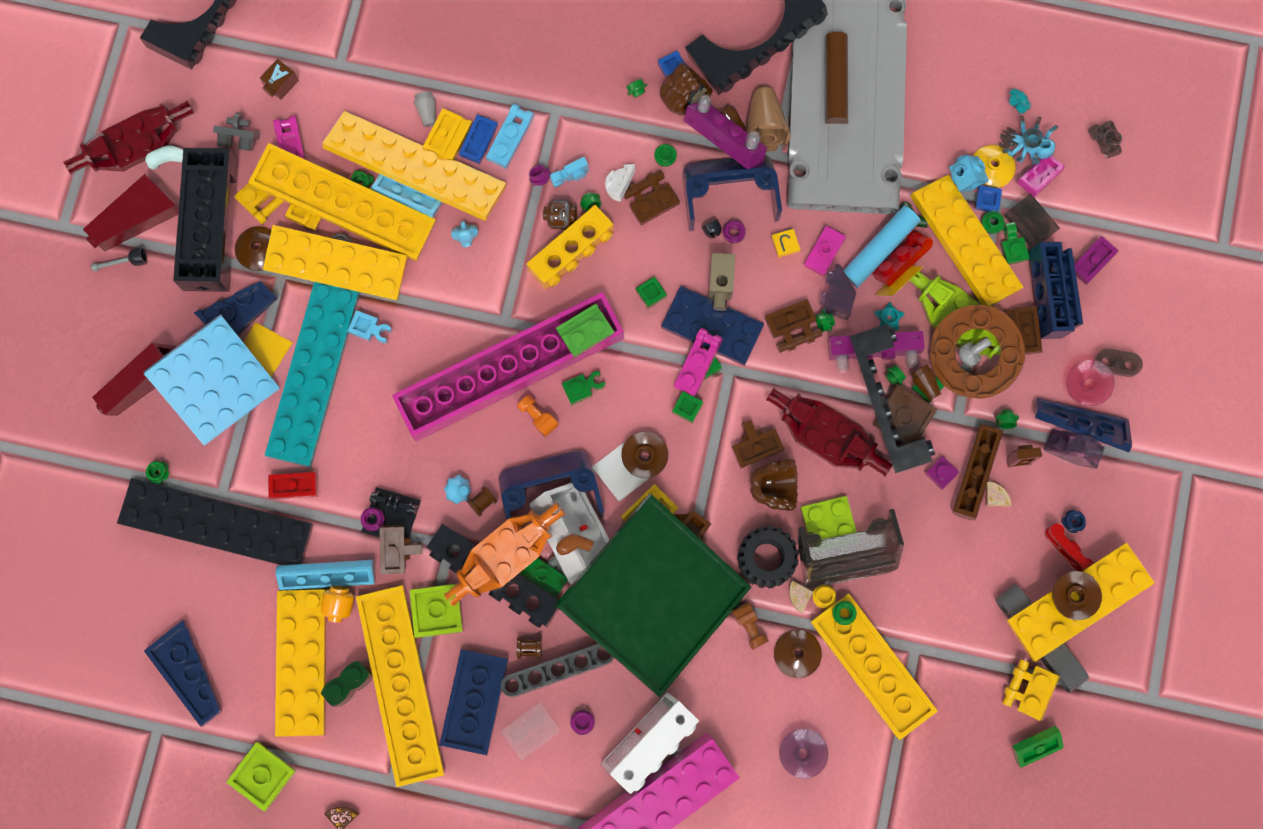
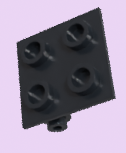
M376 487L375 492H372L369 498L371 502L370 507H376L383 512L385 517L383 525H404V537H409L421 500ZM375 515L369 518L371 524L377 521V516ZM364 527L362 528L361 532L380 538V529L369 531Z

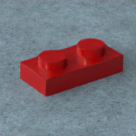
M316 472L268 475V498L270 500L318 497Z

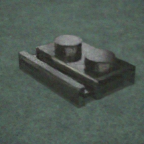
M1029 194L1004 214L1009 223L1015 222L1017 232L1021 237H1024L1025 242L1031 249L1038 243L1047 240L1060 229L1032 194Z

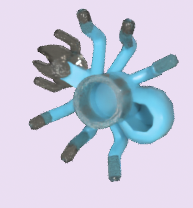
M1021 115L1022 136H1019L1015 130L1007 127V131L1003 130L1004 134L1000 135L1003 143L999 142V146L1007 148L1003 149L1002 153H1008L1010 157L1014 156L1024 147L1021 156L1019 155L1016 161L1022 163L1028 152L1030 153L1032 163L1039 164L1038 158L1047 159L1054 154L1055 142L1049 139V137L1058 126L1054 125L1043 137L1042 132L1039 130L1041 117L1037 118L1034 128L1025 130V119ZM1010 146H1011V147L1017 146V147H1016L1014 150H1012V151L1009 149Z

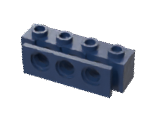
M1040 242L1030 249L1028 254L1030 257L1029 261L1041 339H1062L1083 324L1072 248H1067L1063 251L1062 242Z

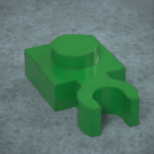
M599 371L593 372L589 379L586 380L583 374L561 383L571 406L592 397L590 390H602L605 387V382L600 384L594 382L596 377L601 376Z

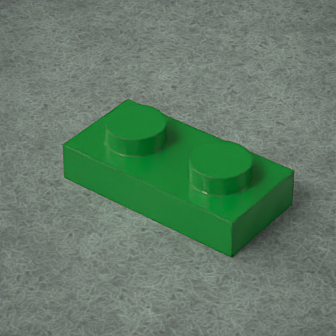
M1053 726L1013 745L1012 748L1016 763L1022 768L1063 749L1064 745L1060 730Z

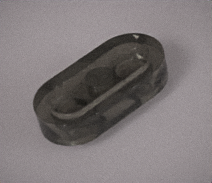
M1103 349L1094 358L1096 369L1106 374L1133 377L1143 367L1140 356L1132 352ZM1102 359H1107L1109 365H1104ZM1125 363H1130L1132 369H1127Z

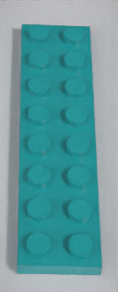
M314 282L265 451V457L312 467L349 335L347 330L354 317L361 292Z

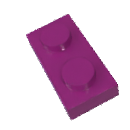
M1101 236L1074 264L1076 276L1087 285L1119 250Z

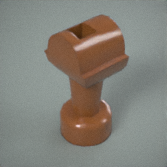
M749 602L731 611L735 621L743 626L751 637L749 645L752 650L769 641L764 633L760 635L755 624L758 619Z

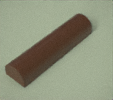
M831 32L825 36V124H848V35L844 32Z
M980 424L953 509V514L968 520H976L1004 430Z

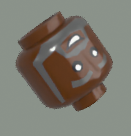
M552 199L548 207L543 209V220L547 221L551 229L566 230L577 221V207L573 206L570 200Z

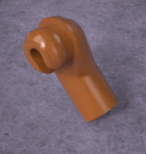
M570 534L558 542L556 550L560 555L569 554L578 548L590 552L593 547V540L576 534Z

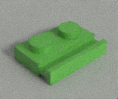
M597 304L556 327L557 332L574 358L614 334L613 329L599 310Z

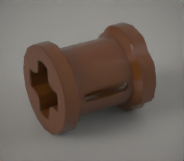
M483 486L479 494L473 499H468L466 502L481 517L483 515L482 512L487 507L498 501Z
M517 637V659H521L522 656L541 659L542 637H538L537 640H523L521 637Z

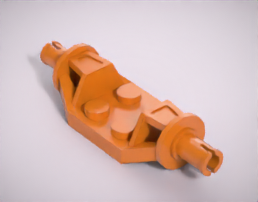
M555 502L554 505L541 515H537L531 510L526 515L508 518L472 548L462 570L459 569L457 571L460 582L444 594L446 600L456 595L449 602L452 606H455L468 593L479 598L481 593L503 587L540 556L547 539L553 537L549 527L566 514L565 511L561 508L557 513L553 514L560 507ZM532 521V523H530L529 525L525 526L524 528H521V526ZM475 565L474 569L469 574H467Z

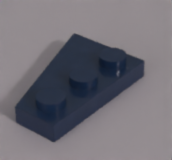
M259 281L236 292L233 296L223 301L219 300L204 310L200 309L194 312V314L205 325L221 314L239 336L277 298Z

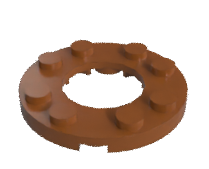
M970 305L959 308L948 314L939 323L933 334L930 353L933 370L941 383L957 395L977 399L995 396L1008 389L1016 381L1023 369L1026 357L1023 334L1019 326L1008 314L995 307ZM981 328L991 332L997 338L1001 348V355L998 364L992 371L986 374L975 375L966 372L959 365L956 359L955 347L958 339L965 332Z

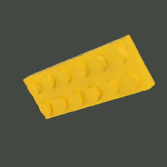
M949 175L911 194V199L981 305L993 306L1023 288V285Z
M273 225L263 270L398 301L408 256Z
M1124 543L1081 571L1092 576L1099 584L1102 592L1100 608L1090 618L1071 620L1064 617L1056 609L1051 591L1006 620L1033 662H1036L1155 584L1128 543ZM1076 592L1071 594L1072 600L1077 601L1079 598Z
M325 589L277 591L275 737L325 735L326 699L321 695V691L326 685V616L321 613Z
M847 594L838 602L848 601L855 606L857 616L854 622L849 625L838 624L832 615L833 608L837 604L835 603L810 623L897 740H901L938 712V710L851 595ZM841 609V617H848V611L846 609Z

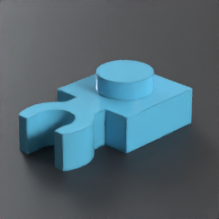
M585 157L564 166V169L552 173L550 180L554 188L562 185L567 180L570 182L584 178L587 175L586 173L589 172Z
M356 310L347 332L367 341H370L372 336H375L380 343L386 344L387 339L381 337V333L383 331L391 333L392 329L386 324L378 326V318Z

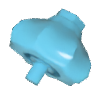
M465 221L460 222L461 225L452 228L451 236L454 240L460 242L462 247H469L472 245V240L478 235V227L470 224L465 225Z
M460 475L448 478L447 485L443 488L446 493V500H450L455 504L467 501L468 495L472 491L469 486V480L462 478Z

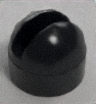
M718 219L702 227L705 235L712 239L720 236L722 231Z

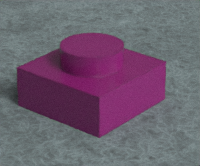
M942 456L925 474L943 490L960 472Z

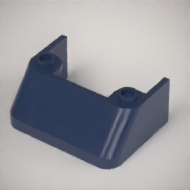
M765 156L763 163L750 169H746L733 158L693 162L684 167L682 180L689 231H694L695 222L692 199L705 196L709 190V185L755 181L759 189L770 190L774 221L780 220L782 204L778 176L768 157Z
M577 450L503 470L499 475L498 481L506 518L512 517L511 511L519 510L524 506L526 502L525 489L571 478L573 487L577 491L594 492L600 518L605 517L598 485L588 454Z

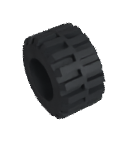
M773 526L759 527L755 531L752 530L744 538L739 547L737 560L739 562V570L743 573L742 576L747 578L749 583L752 585L756 584L759 588L768 587L769 589L782 585L794 574L799 562V551L796 549L797 544L795 540H791V535L788 532L785 534L782 532L783 529H775ZM770 544L780 551L782 561L777 569L765 571L757 566L754 561V552L760 545Z

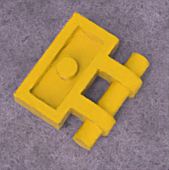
M1020 659L1018 666H1015L1012 674L1014 676L1009 687L1006 686L1004 691L1005 697L1002 703L1011 707L1014 699L1021 701L1018 711L1042 721L1060 675L1040 666H1036L1032 674L1026 671L1030 662ZM1023 679L1029 681L1025 693L1018 691Z

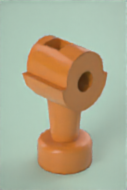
M528 394L517 404V408L522 413H529L534 420L532 422L533 426L546 438L559 424L552 415L541 412L534 405L536 400Z

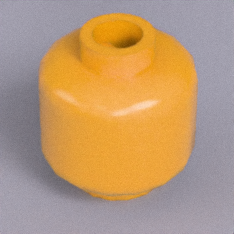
M330 586V589L323 593L321 613L328 617V621L342 622V619L348 618L352 614L354 595L349 592V588Z

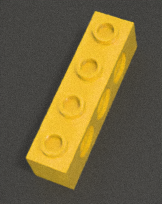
M594 205L527 262V270L545 290L550 286H556L561 281L562 275L567 271L570 273L575 270L579 265L578 262L583 257H590L596 251L595 247L601 242L606 243L613 236L614 224ZM586 231H593L595 233L592 238L583 236ZM574 245L578 250L574 253H569L566 251V248ZM552 260H558L561 262V264L556 268H552L549 266V263Z

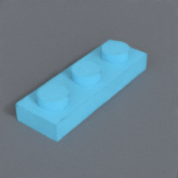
M379 174L371 187V190L432 218L435 217L443 202L381 174Z

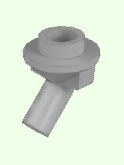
M987 337L974 346L971 342L967 343L959 349V356L965 364L975 366L981 360L979 353L992 344Z

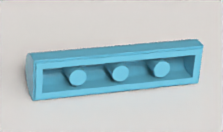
M904 205L848 264L841 274L858 288L921 221L918 215Z
M373 559L279 565L276 567L275 572L279 590L375 584V563Z

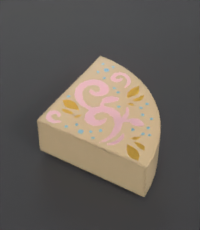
M994 482L987 483L986 506L1010 507L1011 500L1006 490Z
M791 581L789 587L790 600L794 608L802 614L813 591Z

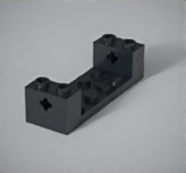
M183 148L173 281L183 291L229 292L231 270L224 263L229 183H237L238 161L229 148Z
M887 324L850 336L895 473L933 462L931 456L936 454L931 440L926 441L924 436L897 445L896 442L900 441L896 426L891 427L889 419L893 416L889 404H883L881 397L885 396L881 381L876 383L874 374L877 373L875 362L873 359H868L869 355L894 347L893 342H896L897 338L893 327L888 329Z

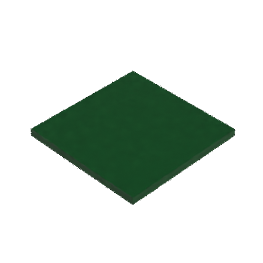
M648 494L557 601L555 606L652 692L661 697L752 587L652 494Z

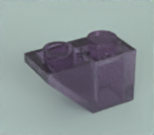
M836 264L833 271H828L825 283L829 284L827 292H822L819 304L823 305L822 310L826 311V314L830 312L834 317L848 320L857 292L841 265Z
M1052 429L1044 451L1075 465L1097 469L1105 447L1092 436Z

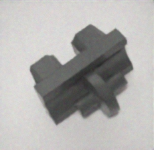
M236 112L234 118H226V124L233 125V128L214 126L213 132L218 133L217 146L232 148L233 136H239L238 149L252 151L255 139H260V132L242 130V126H250V121L243 120V114L240 112Z

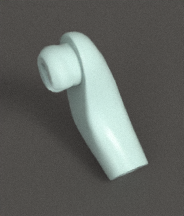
M172 145L158 148L146 155L145 162L150 169L159 168L158 165L170 161L182 163L183 149Z

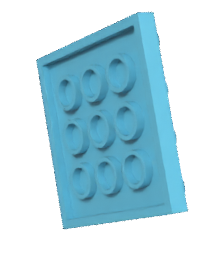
M221 314L143 372L204 446L280 389Z

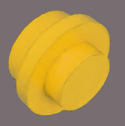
M820 585L813 591V602L819 608H829L836 601V592L829 585Z

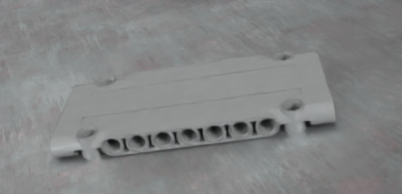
M822 0L827 7L828 16H826V19L821 24L811 27L802 38H796L792 41L789 110L791 139L788 143L787 206L797 210L896 214L899 211L900 180L902 177L900 168H902L904 152L907 21H904L906 1ZM890 8H896L899 12H893ZM831 32H844L848 35V124H825V36ZM802 171L804 176L797 177L793 172ZM885 176H892L895 181L889 182L885 179Z

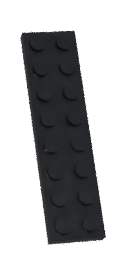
M133 478L130 480L117 521L119 525L277 565L302 564L313 529L312 523Z

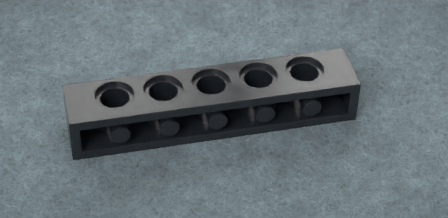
M442 524L426 548L431 551L430 557L439 563L445 560L451 564L449 569L457 574L459 569L462 570L470 551L476 545ZM452 546L460 548V553L455 558L448 556V550ZM517 574L503 587L491 590L488 594L499 602L504 599L510 603L508 608L518 615L524 612L530 616L528 621L538 628L542 625L547 628L559 611L555 606L558 601L557 598L520 574ZM511 585H518L520 588L519 594L515 597L507 595V589ZM530 598L539 599L540 605L536 610H529L527 608V601Z

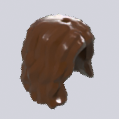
M681 63L674 69L672 74L666 77L665 83L662 84L660 89V97L671 112L685 116L687 106H689L687 102L690 99V93L699 89V83L707 91L698 101L710 97L713 90L709 88L707 82L701 79L696 72Z
M772 461L767 465L757 468L751 474L749 480L752 497L758 503L764 504L771 509L794 510L797 506L798 498L796 461Z

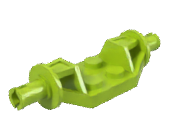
M919 271L909 281L922 291L918 301L922 303L929 324L935 329L951 312L965 306L980 305L961 288L941 280V276L938 275L935 280H929ZM928 294L939 304L937 308L934 307L927 297ZM981 328L965 332L958 339L956 345L959 349L970 342L974 346L980 340L987 337L994 350L987 347L979 355L988 356L989 359L994 354L1001 355V348L997 338L991 332Z

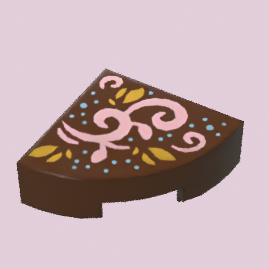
M335 807L326 811L324 815L337 829H345L359 813L352 808Z

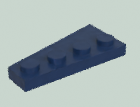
M1036 399L1034 404L1036 419L1128 453L1130 452L1132 438L1129 419L1045 399Z
M182 620L146 648L144 652L199 726L204 727L223 711L187 624Z

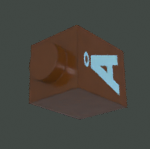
M279 59L260 77L264 85L262 89L269 96L273 97L275 95L280 100L299 81L295 72Z

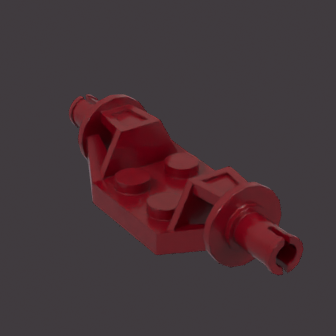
M185 101L170 110L161 103L159 104L160 107L141 111L102 130L88 142H81L82 153L63 161L64 165H66L65 167L70 174L88 165L95 172L99 170L124 172L144 162L148 153L167 146L174 133L178 132L176 122L194 114L192 107L188 101ZM169 123V126L160 135H158L156 130L164 124ZM106 154L110 158V160L96 162L97 157Z
M775 388L768 395L766 401L783 410L784 415L781 421L786 423L795 442L832 466L856 468L861 471L864 466L868 465L884 477L892 468V463L876 454L875 448L878 444L876 442L873 443L860 426L823 402L801 397L799 393L795 398L790 399ZM789 414L793 415L798 421H800L802 423L801 426H799L789 416ZM849 453L863 461L860 462L846 456Z

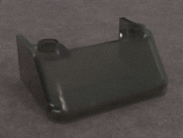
M894 509L889 510L886 520L884 518L873 520L868 526L867 531L821 539V536L814 532L805 533L804 527H799L797 543L803 579L807 588H816L824 584L831 585L895 571L899 567L904 542Z

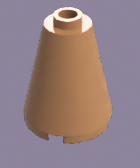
M762 86L753 92L746 132L766 146V152L778 150V146L783 143L786 146L791 139V132L775 91L767 86Z

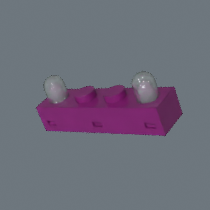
M701 95L698 102L687 106L684 122L746 169L763 163L767 147L760 143L761 136L759 132L753 130L747 133L740 126L711 106L712 99L709 95Z
M923 331L895 333L897 341L893 342V348L868 356L869 360L875 357H882V360H892L896 356H905L907 367L916 368L919 365V355L925 350ZM850 336L830 337L827 342L829 361L835 360L837 371L846 373L850 368L849 359H857Z

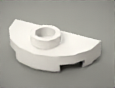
M635 164L623 165L624 168L618 169L615 172L612 170L606 177L605 187L608 195L613 200L622 201L636 171Z

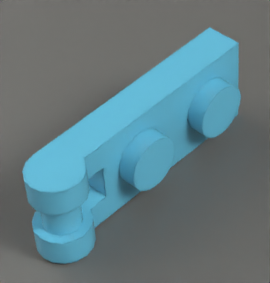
M517 104L511 106L505 122L486 155V160L505 169L508 168L535 115L532 111L520 109L521 107ZM517 117L523 120L521 125L515 123Z

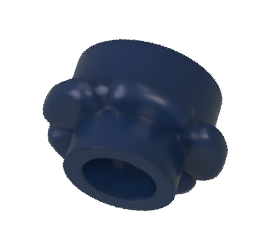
M1075 510L1066 512V516L1062 519V524L1067 528V531L1070 533L1082 531L1086 526L1085 516Z

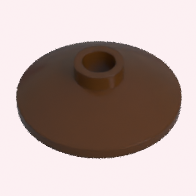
M252 227L245 230L238 237L235 244V255L243 267L252 271L263 270L271 235L270 229ZM259 243L260 246L258 249H252L253 244Z
M639 432L626 440L622 448L621 458L624 467L633 476L652 478L661 473L668 462V449L665 442L658 435L651 432ZM642 453H647L649 459L644 461L640 456Z
M1072 571L1062 575L1055 582L1052 590V599L1056 609L1064 617L1071 620H1085L1093 616L1100 608L1102 592L1099 584L1092 576L1084 572ZM1072 592L1078 594L1079 598L1077 601L1072 600Z
M792 630L783 634L778 639L774 648V660L777 667L785 675L792 678H804L811 675L817 670L822 659V650L819 642L812 634L803 630ZM796 649L802 650L803 656L801 658H797L794 655Z

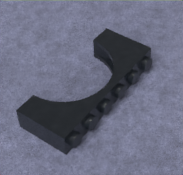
M215 0L205 13L186 23L165 24L151 19L141 34L140 39L146 48L192 70L195 64L200 62L204 49L211 44L215 31L218 27L222 26L226 13L234 6L236 0Z
M785 0L784 16L779 28L761 45L746 50H729L715 45L702 34L688 44L685 50L688 57L719 96L721 93L731 90L740 79L749 77L755 68L768 63L777 52L784 51L796 38H802L811 27L821 24L826 19V16H828L827 7L822 0Z

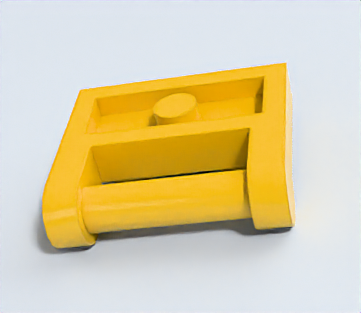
M249 184L234 196L261 225L284 202L275 197L259 212L257 209L271 195L249 186Z

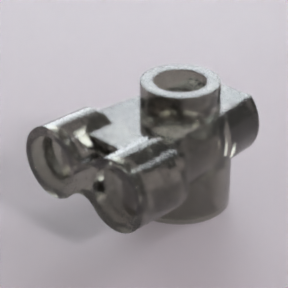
M1107 121L1102 125H1094L1088 129L1092 140H1096L1101 153L1106 158L1122 153L1120 146L1122 136L1117 131L1113 121Z

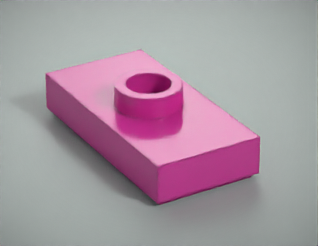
M1052 156L1047 159H1040L1039 164H1035L1018 180L1017 184L1033 197H1036L1065 168L1063 164Z
M826 226L804 266L824 277L846 236Z

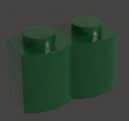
M352 662L343 669L340 677L332 679L323 687L321 695L331 707L343 706L351 700L355 691L363 689L370 683L373 678L372 673L363 662Z

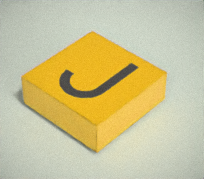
M794 229L771 236L778 258L800 252L801 249Z

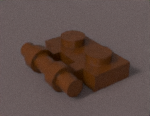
M661 170L654 174L646 175V178L638 183L630 184L623 196L625 200L632 196L636 200L629 204V208L640 226L680 204V200L669 183L662 187L658 184L659 181L665 178ZM651 187L653 192L643 197L640 192Z
M808 299L766 315L764 318L773 339L780 336L784 339V342L776 345L779 353L786 350L790 352L795 350L796 346L806 342L810 344L815 342L816 338L823 336L820 328L811 330L809 326L815 323L817 319ZM801 328L803 334L792 338L790 332Z

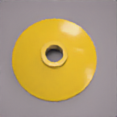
M996 145L984 146L973 155L978 156L983 161L985 173L989 180L981 186L1001 188L1012 180L1016 170L1013 156L1010 157L1003 147ZM992 161L997 162V163H998V167L992 166V165H991V162H992Z

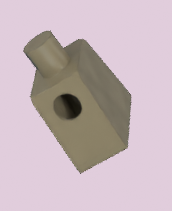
M712 253L708 298L713 299L714 310H727V300L732 299L735 254Z

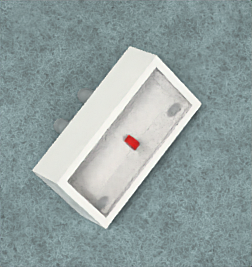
M569 483L544 492L529 505L537 515L543 514L555 502L560 507L553 514L557 513L561 508L565 511L566 514L549 527L553 537L547 539L546 544H550L555 554L548 560V565L555 567L560 564L570 585H572L608 543L609 538L585 492L577 491L573 484ZM570 534H576L593 540V547L590 552L578 548L569 554L560 555L557 553L556 546L560 540Z
M667 692L601 762V765L630 794L633 791H638L645 784L644 779L651 772L655 773L662 766V760L668 754L675 756L682 751L679 748V742L685 736L687 737L694 732L699 720L679 700Z

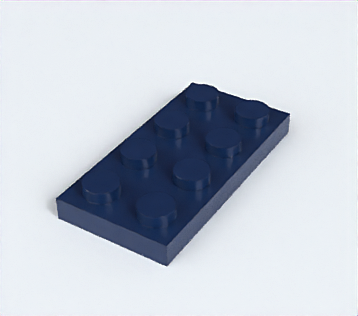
M680 286L661 325V329L692 343L695 342L701 328L708 330V334L718 335L723 338L717 354L743 366L746 365L764 327V323L729 307L725 311L714 310L713 300ZM704 342L702 347L708 350L710 344Z
M463 649L460 650L439 746L488 756L502 692L501 682L505 677L509 659Z

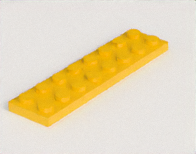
M346 111L342 113L322 143L325 150L484 221L487 220L506 188V182L456 160H448L435 154L433 151L424 149L423 145Z
M270 143L265 148L248 181L249 186L396 253L407 255L409 259L416 262L436 223V219Z
M401 585L356 596L396 787L444 776L445 772L404 586Z

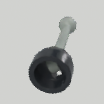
M137 247L128 253V257L100 264L92 263L91 270L97 272L100 268L128 261L134 266L146 265L147 255L143 247Z

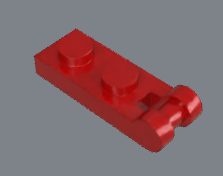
M912 231L908 236V240L873 271L874 278L890 287L932 248L933 240L928 236H923L918 231Z
M1053 524L1045 530V537L1076 571L1081 572L1094 564L1091 559H1086L1081 554V548L1075 541H1070L1064 535V527L1061 524Z

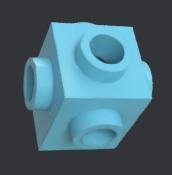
M968 154L960 156L956 159V163L949 167L952 173L951 178L959 191L971 192L989 181L985 173V165L978 156H969Z

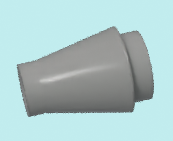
M432 92L416 94L413 103L423 122V127L434 126L436 122L435 97H433Z

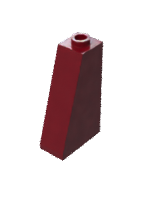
M144 174L83 228L88 235L85 239L95 249L99 246L105 252L177 216L179 209Z
M151 343L92 397L96 402L97 409L104 415L118 416L155 389L143 372L175 349L176 346Z

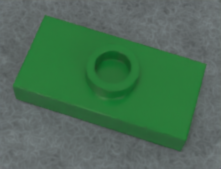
M538 558L519 573L555 598L558 597L568 582L566 576Z

